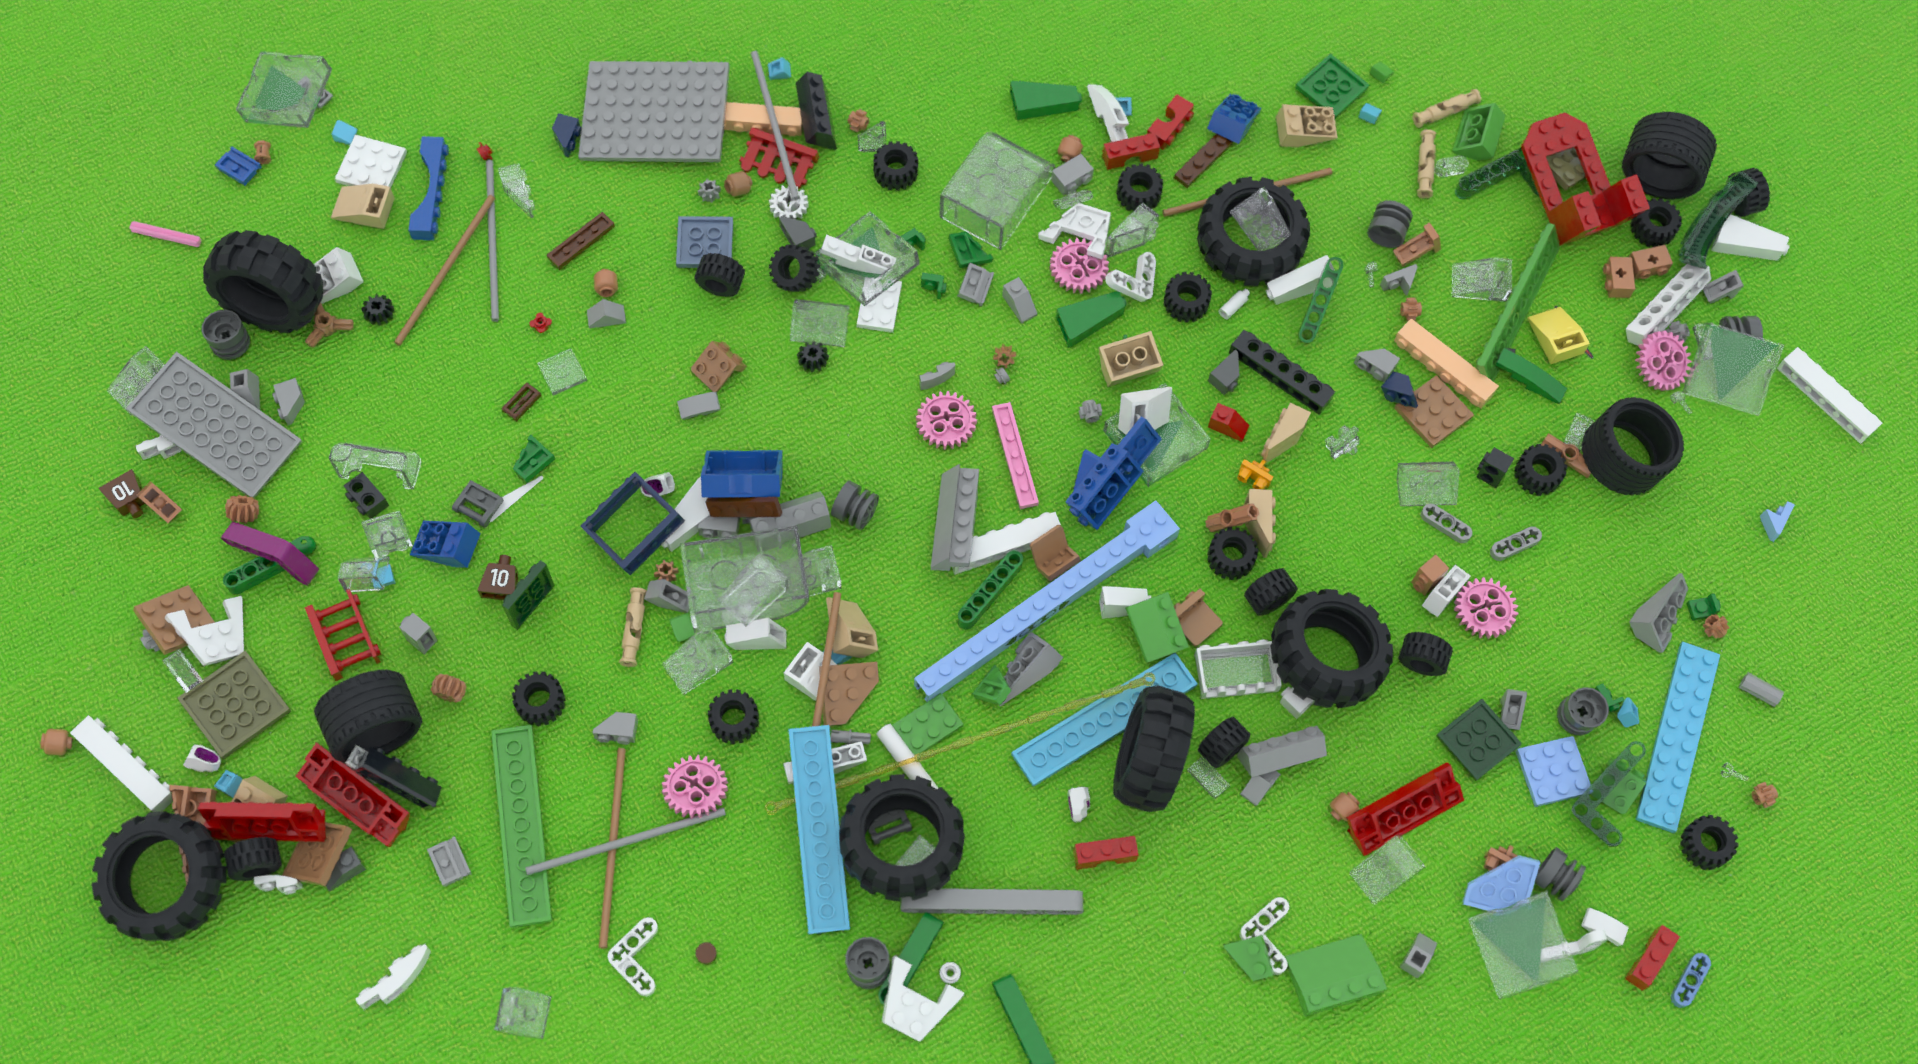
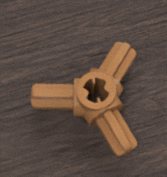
M320 303L314 314V330L305 340V343L310 347H315L323 336H330L336 333V330H352L354 322L352 319H336V316H331L329 312H325Z

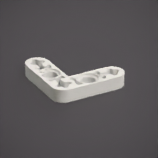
M1145 252L1138 257L1136 278L1119 270L1111 271L1105 277L1107 285L1140 302L1150 299L1153 295L1156 267L1155 256L1151 252ZM1143 273L1146 274L1148 278L1147 281L1143 278ZM1127 282L1131 284L1132 290L1127 287Z
M1281 897L1272 900L1240 930L1241 940L1251 938V936H1245V929L1250 931L1256 925L1258 929L1252 934L1253 937L1263 935L1265 944L1269 948L1268 955L1270 956L1273 952L1275 955L1272 958L1275 962L1281 961L1282 963L1280 966L1282 969H1275L1273 967L1275 963L1270 959L1275 975H1280L1286 970L1287 960L1264 933L1283 918L1289 910V903ZM1276 904H1282L1284 906L1282 908L1283 912L1278 910L1273 916L1271 912L1276 908ZM1266 915L1270 919V924L1267 926L1260 924L1259 917Z
M652 918L642 919L608 953L610 964L640 995L645 997L654 993L656 985L654 980L632 957L656 935L658 925ZM645 924H653L651 926L653 930L651 932L647 930L645 933H643L645 939L642 940L640 935L636 932L639 930L640 933H642L645 930ZM631 937H636L639 940L638 945L634 948H630L627 945V941ZM624 945L626 950L630 953L627 955L626 952H624L621 955V961H613L614 953L620 954L623 951L621 946ZM630 966H635L638 970L634 977L626 975V970ZM641 977L646 984L651 982L649 984L650 990L644 989L642 991L643 987L637 980Z
M1600 929L1589 932L1575 942L1541 949L1540 963L1595 950L1608 940L1605 930Z

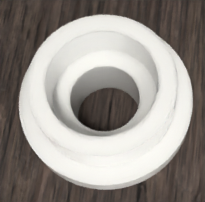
M948 962L941 967L940 977L944 982L952 984L960 978L961 972L957 964ZM948 970L954 972L952 977L947 976L946 972Z

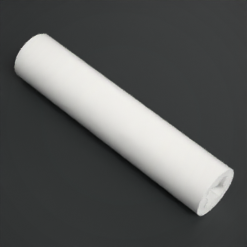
M888 724L881 728L876 735L910 780H915L916 776L931 780V786L938 789L937 785L893 726Z

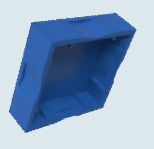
M783 450L706 451L705 465L701 472L702 497H780L783 476Z

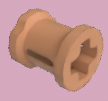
M264 140L254 143V148L256 149L254 160L260 164L270 163L269 150L271 149V144Z

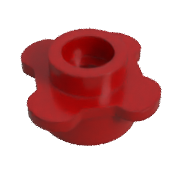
M479 142L480 147L477 148L480 156L484 160L488 158L493 160L491 156L493 152L490 147Z
M537 313L536 318L531 320L529 324L537 332L544 333L548 330L549 325L552 324V320L546 318L543 313Z

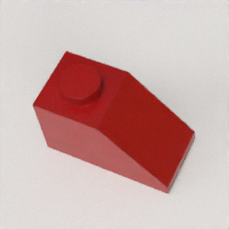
M1217 403L1210 418L1208 428L1242 442L1250 425L1236 410Z

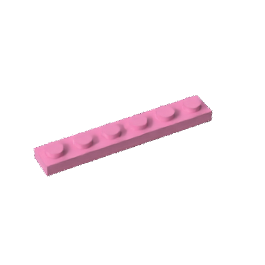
M1011 403L992 406V412L1019 508L1024 509L1038 506L1039 501Z

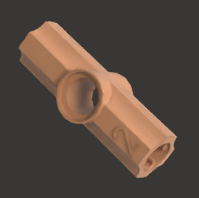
M1548 433L1541 446L1547 444L1549 448L1555 447V451H1560L1562 453L1561 457H1565L1567 467H1571L1588 478L1591 472L1585 464L1583 454L1579 453L1578 448L1572 444L1567 445Z
M1253 503L1234 509L1223 510L1220 513L1208 516L1205 521L1206 527L1210 532H1216L1228 527L1241 526L1244 523L1257 520L1259 510Z

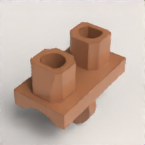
M1509 845L1505 849L1499 846L1498 850L1490 847L1484 855V858H1486L1484 868L1491 871L1497 865L1500 866L1517 857L1518 855L1512 853L1514 847Z

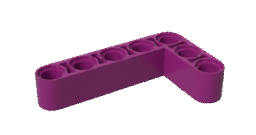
M232 521L220 537L232 547L277 562L297 581L306 586L310 584L319 571V568L290 542Z

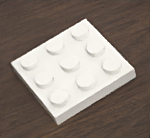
M355 135L335 177V181L347 186L373 183L392 187L407 154L406 148Z

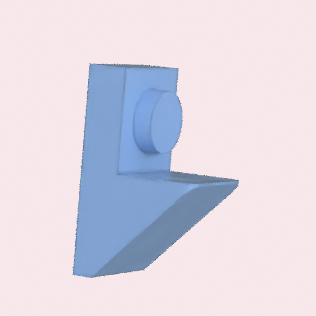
M1787 501L1783 507L1779 506L1775 513L1766 509L1760 515V519L1771 541L1774 542L1781 534L1794 504Z

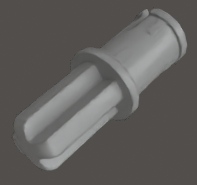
M851 729L849 731H831L832 743H848L849 745L861 741L862 744H870L871 742L870 733L852 732Z

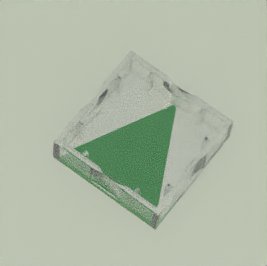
M261 51L236 111L246 123L308 128L332 68L323 56L287 55L284 53Z
M870 211L853 223L844 233L835 238L859 248L865 245L896 257L895 264L885 272L877 274L854 270L836 264V259L820 253L821 248L815 252V256L819 260L817 264H820V268L863 306L868 305L920 264L917 250L902 237L893 233L884 222Z
M1707 322L1682 393L1759 416L1768 393L1770 379L1777 368L1784 344Z
M1164 383L1158 388H1165L1168 386L1166 383ZM1173 392L1171 395L1169 422L1155 429L1162 440L1140 466L1144 471L1140 476L1141 479L1149 487L1206 450L1209 446L1211 438L1198 422L1186 412L1182 403ZM1120 412L1106 420L1103 429L1110 440L1117 446L1126 436L1118 429Z
M1547 891L1520 900L1509 907L1494 909L1468 918L1499 1000L1579 973Z

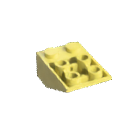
M1561 307L1527 317L1550 364L1582 355L1590 344L1583 329Z

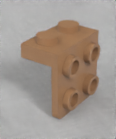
M711 341L691 367V371L713 392H718L734 371L743 372L746 368V365L742 362V357L736 353L733 354L729 350L730 346L723 341Z
M1056 525L1030 543L1036 568L1049 581H1052L1081 561L1080 556L1068 546L1061 525Z
M1201 589L1196 592L1191 591L1185 597L1186 600L1182 604L1177 603L1174 606L1183 633L1193 646L1200 645L1223 624L1222 620L1203 601L1205 593Z

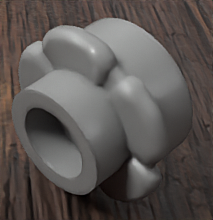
M1003 367L999 370L996 369L997 373L994 376L1000 384L1004 383L1006 385V382L1011 380Z

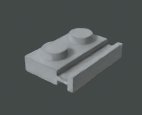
M969 263L957 296L982 306L994 272L990 273L982 267Z
M455 836L448 841L427 849L443 887L472 874Z

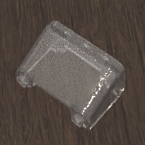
M361 442L335 444L328 458L339 478L349 479L351 472L361 471L362 464L387 467L397 471L396 476L402 479L403 487L414 490L421 465V459L414 451Z

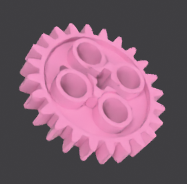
M1076 238L1073 243L1069 239L1068 244L1062 242V246H1057L1056 252L1053 251L1050 258L1051 276H1056L1055 282L1060 281V287L1066 285V291L1073 288V293H1075L1079 289L1082 294L1083 289H1086L1089 293L1091 287L1096 290L1097 284L1102 285L1103 280H1106L1105 277L1109 269V261H1106L1107 255H1104L1102 260L1087 255V249L1092 241L1086 243L1084 238L1082 242H1079L1078 238Z
M1658 331L1647 335V338L1642 339L1644 344L1638 345L1641 351H1637L1636 354L1640 358L1635 359V361L1640 362V365L1636 368L1642 370L1639 376H1645L1643 382L1649 381V387L1654 386L1655 390L1660 389L1661 391L1672 390L1680 387V383L1685 382L1684 378L1689 376L1686 371L1691 370V368L1687 364L1692 361L1688 360L1687 357L1691 353L1685 352L1688 346H1682L1684 340L1678 341L1679 335L1673 336V332Z
M940 391L938 397L933 393L932 400L926 397V404L921 402V409L917 410L916 427L919 428V435L924 434V441L930 439L929 445L935 442L936 448L940 444L943 445L944 450H946L947 445H950L951 449H954V444L961 447V441L967 443V437L972 438V432L976 430L977 419H975L976 412H973L974 406H969V400L963 401V395L957 398V392L950 396L949 391H947L946 395L943 396ZM955 408L958 411L952 412L950 409ZM938 412L939 415H932L931 413ZM960 425L961 428L956 429L953 426ZM941 428L943 431L937 432L935 429Z
M1484 577L1480 582L1475 578L1473 584L1468 581L1466 586H1462L1460 589L1461 592L1457 593V598L1454 601L1457 605L1454 611L1459 612L1456 618H1462L1460 625H1467L1465 631L1472 629V635L1478 632L1479 638H1482L1484 634H1486L1487 639H1490L1492 634L1495 638L1499 636V633L1504 635L1506 630L1509 631L1516 621L1514 618L1518 615L1515 611L1518 605L1513 604L1516 598H1510L1512 591L1506 592V585L1501 588L1500 581L1493 584L1492 578L1489 582H1486ZM1488 594L1493 595L1495 599H1490ZM1470 599L1475 600L1477 604L1471 603ZM1495 612L1501 613L1502 617H1498ZM1477 617H1482L1484 622L1479 621Z
M699 755L696 756L695 760H692V757L689 756L688 761L681 758L680 765L674 762L675 769L668 768L670 775H664L666 782H662V787L665 788L662 790V793L665 796V803H669V809L675 808V814L682 811V817L689 813L691 819H693L694 814H698V817L701 818L703 812L709 816L710 809L716 812V804L722 806L721 799H726L724 792L728 791L726 785L728 782L727 778H724L726 776L725 771H721V765L715 766V760H711L708 763L707 756L703 760H700ZM697 772L695 776H689V773ZM707 782H713V785L705 786ZM680 787H684V788H685L684 791H681V792L676 791V790H677L678 788H680ZM696 797L702 798L698 802L693 801V799Z

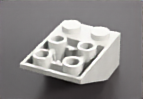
M338 247L314 264L317 267L316 273L321 274L323 280V299L321 304L350 293L363 283L351 253Z
M1172 387L1121 394L1118 429L1126 435L1141 416L1147 419L1154 429L1168 423Z
M807 642L784 671L785 681L816 701L820 680L819 666H822L824 653ZM831 660V662H830V665H837V664H836L834 661H832V660Z

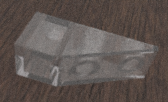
M519 163L498 168L504 192L528 216L534 218L532 211L536 209L533 199L529 200L528 195H531L529 184L525 185L524 182L527 180L525 169L521 170Z

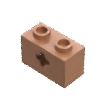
M1666 245L1634 251L1629 256L1632 257L1634 279H1646L1657 274L1659 276L1664 275L1673 264Z
M1610 257L1603 266V273L1606 274L1605 290L1608 291V297L1630 298L1635 290L1632 257Z
M151 481L137 494L144 503L167 523L182 510Z
M1434 555L1419 568L1411 582L1414 589L1425 596L1440 583L1449 567L1437 555Z

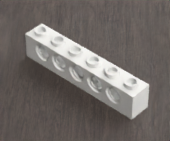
M1686 264L1671 279L1667 286L1650 301L1648 306L1638 314L1633 322L1627 326L1628 342L1635 345L1644 344L1642 339L1647 338V335L1664 331L1711 281L1709 266L1701 264L1705 268L1703 269Z

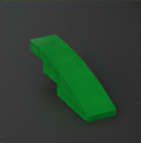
M1506 348L1503 349L1495 365L1512 373L1511 378L1526 384L1525 389L1557 404H1560L1567 390L1565 386L1544 370Z

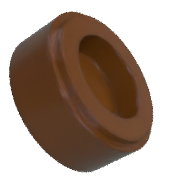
M702 943L697 947L696 958L701 964L708 965L715 961L717 951L711 943Z

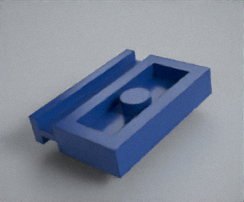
M231 146V150L220 158L215 167L245 186L256 174V171L261 169V165Z

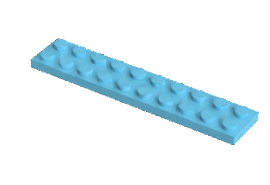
M1685 642L1680 644L1646 775V784L1643 787L1635 820L1671 833L1677 831L1720 654Z
M1174 653L1011 752V755L1034 787L1125 731L1134 704L1145 687L1159 685L1185 694L1197 687V682L1178 655Z
M829 725L789 729L808 933L850 930L843 857L840 854L839 818Z

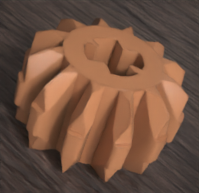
M246 495L231 496L225 504L226 517L238 523L254 522L259 515L258 501L254 497H247Z
M439 674L436 675L435 680L432 682L431 691L438 698L456 703L464 697L467 686L463 681L454 676Z

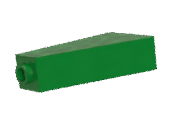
M1010 81V95L1017 120L1079 111V104L1082 103L1081 93H1078L1076 86Z
M1115 291L1057 308L1056 319L1067 347H1073L1124 315V310L1127 306L1125 297H1121L1120 292Z

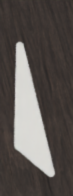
M543 476L503 496L504 501L492 516L490 522L539 483Z

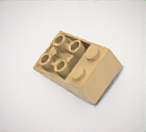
M1283 104L1276 115L1280 146L1300 147L1337 139L1332 107Z
M373 183L341 187L331 219L384 229L395 199L391 187Z
M1292 403L1289 404L1287 409L1283 408L1279 420L1275 424L1270 438L1267 439L1261 454L1264 457L1263 459L1267 461L1266 463L1297 444L1311 412Z
M1249 489L1244 505L1253 503L1258 508L1259 515L1257 520L1247 522L1245 525L1254 537V541L1257 542V547L1263 558H1267L1269 551H1272V546L1275 544L1276 539L1275 532H1272V527L1275 526L1276 521L1275 515H1272V509L1275 508L1276 500L1275 497H1272V490Z
M827 597V609L830 619L833 598ZM840 600L833 653L864 658L878 651L876 632L858 604Z
M253 776L242 779L232 802L285 803L288 795L258 777ZM230 840V841H232V842H234V843H237V842H240V841H243V840Z

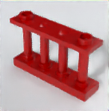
M350 589L346 590L349 599L321 611L319 609L315 610L312 604L305 607L329 671L335 681L343 679L341 671H344L343 668L373 656L377 664L381 663L379 655H382L377 644H373L358 605H361L357 594L353 595ZM348 607H353L355 616L329 627L322 626L321 621L324 620V617ZM354 624H360L362 633L338 643L329 644L328 637H330V634ZM366 639L369 646L368 650L342 661H336L334 655L337 654V651Z

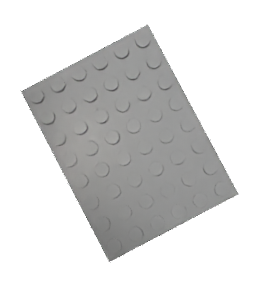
M589 61L579 160L721 162L730 70L729 62Z

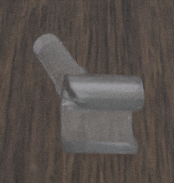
M1375 261L1369 262L1365 267V272L1369 276L1370 288L1374 287L1373 272L1378 270Z
M1682 391L1675 392L1670 396L1673 403L1680 402L1688 415L1693 413L1686 404L1685 394Z
M1723 764L1722 767L1730 771L1722 770L1721 775L1723 777L1733 776L1746 782L1748 781L1749 777L1734 771L1732 764Z

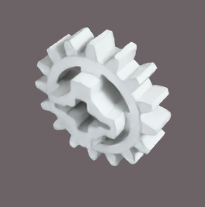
M781 186L782 190L775 189V194H771V200H769L770 212H773L774 218L784 216L792 219L797 217L802 219V213L806 214L809 207L808 197L804 195V190L798 191L799 199L794 201L792 200L789 186L786 189L784 186Z

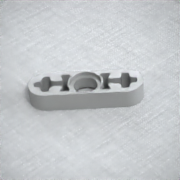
M1426 504L1423 507L1421 518L1426 523L1458 543L1469 541L1472 536L1470 526L1435 504ZM1430 510L1433 511L1431 516L1427 515ZM1444 519L1449 520L1451 527H1444L1441 521ZM1465 531V535L1463 537L1460 536V533Z
M1528 527L1494 543L1490 549V555L1494 560L1502 561L1537 545L1542 538V533L1536 527ZM1529 534L1536 536L1535 539L1531 537L1525 541ZM1511 540H1518L1521 547H1513ZM1505 547H1507V549H1505L1502 554L1500 552H1496L1497 548L1499 550H1502Z

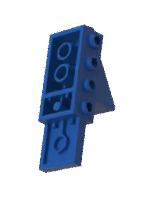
M1141 416L1118 446L1112 443L1101 458L1086 449L1083 451L1073 493L1065 501L1070 507L1069 511L1074 516L1079 517L1077 521L1083 526L1089 525L1098 530L1144 472L1140 466L1162 440L1144 417Z

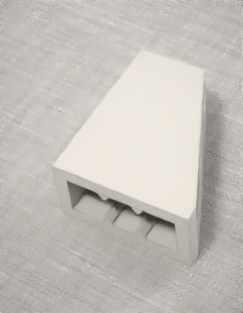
M1104 586L1102 587L1099 599L1102 619L1128 616L1126 607L1149 599L1151 595H1148L1147 589Z
M769 618L726 625L725 641L728 646L735 650L785 649L786 629Z

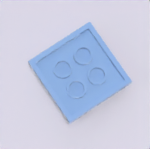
M1573 736L1516 750L1535 807L1593 793Z

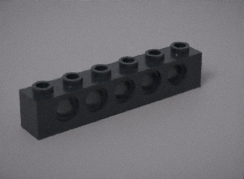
M1243 330L1231 344L1229 354L1236 350L1239 361L1318 415L1323 412L1333 399L1335 391L1331 386L1319 381L1315 375L1307 373L1299 364L1288 360L1284 354L1278 353L1268 343H1263L1257 339L1253 333Z

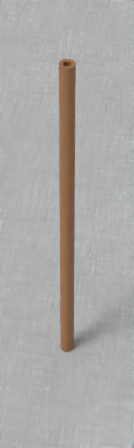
M1326 168L1275 181L1274 185L1282 187V185L1288 186L1332 174V169ZM1207 199L1164 209L1163 216L1166 217L1201 208Z
M489 195L395 339V344L401 346L494 202V196Z
M834 592L812 727L820 726L841 600V593Z
M618 748L609 842L618 838L625 748ZM616 849L609 850L607 856L599 948L606 949L608 943Z

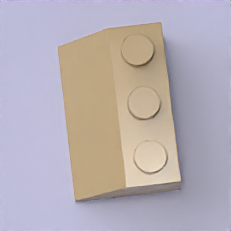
M1151 331L1099 347L1101 370L1108 387L1158 372L1163 367V362Z

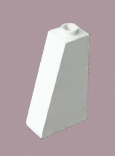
M1727 213L1721 222L1711 251L1778 261L1781 255H1786L1789 249V245H1787L1789 237Z
M1328 255L1267 282L1268 290H1266L1268 298L1270 300L1273 299L1277 305L1313 293L1325 263L1329 259ZM1330 262L1329 266L1331 270L1335 271L1332 263ZM1327 277L1324 278L1323 286L1325 288L1331 287L1332 280Z
M701 477L697 479L674 509L685 522L662 544L663 548L667 547L671 552L698 533V524L710 516L705 503L708 497H702Z

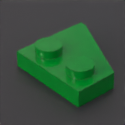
M967 231L949 234L948 239L959 268L968 267L969 263L980 265L993 261V256L991 254L987 255L982 250V246L977 241H974Z
M532 435L528 436L527 446L525 449H522L520 458L513 467L514 472L526 483L555 460L554 455Z

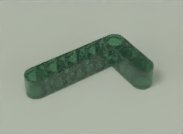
M1521 148L1462 177L1455 189V195L1459 199L1465 200L1519 173L1537 196H1539Z
M1639 741L1629 743L1572 806V812L1575 817L1609 846H1618L1622 842V834L1619 829L1595 808L1644 757L1646 748ZM1634 744H1639L1642 747V753L1638 756H1634L1630 752V748ZM1620 759L1627 760L1629 764L1628 768L1624 771L1619 770L1616 766ZM1606 774L1614 776L1615 782L1612 785L1603 783V777ZM1592 789H1598L1601 792L1600 799L1592 800L1589 797V792ZM1578 804L1587 806V812L1584 815L1577 814L1575 807ZM1596 817L1603 821V826L1599 829L1591 825L1592 819ZM1611 831L1619 835L1618 841L1614 843L1607 839V834Z

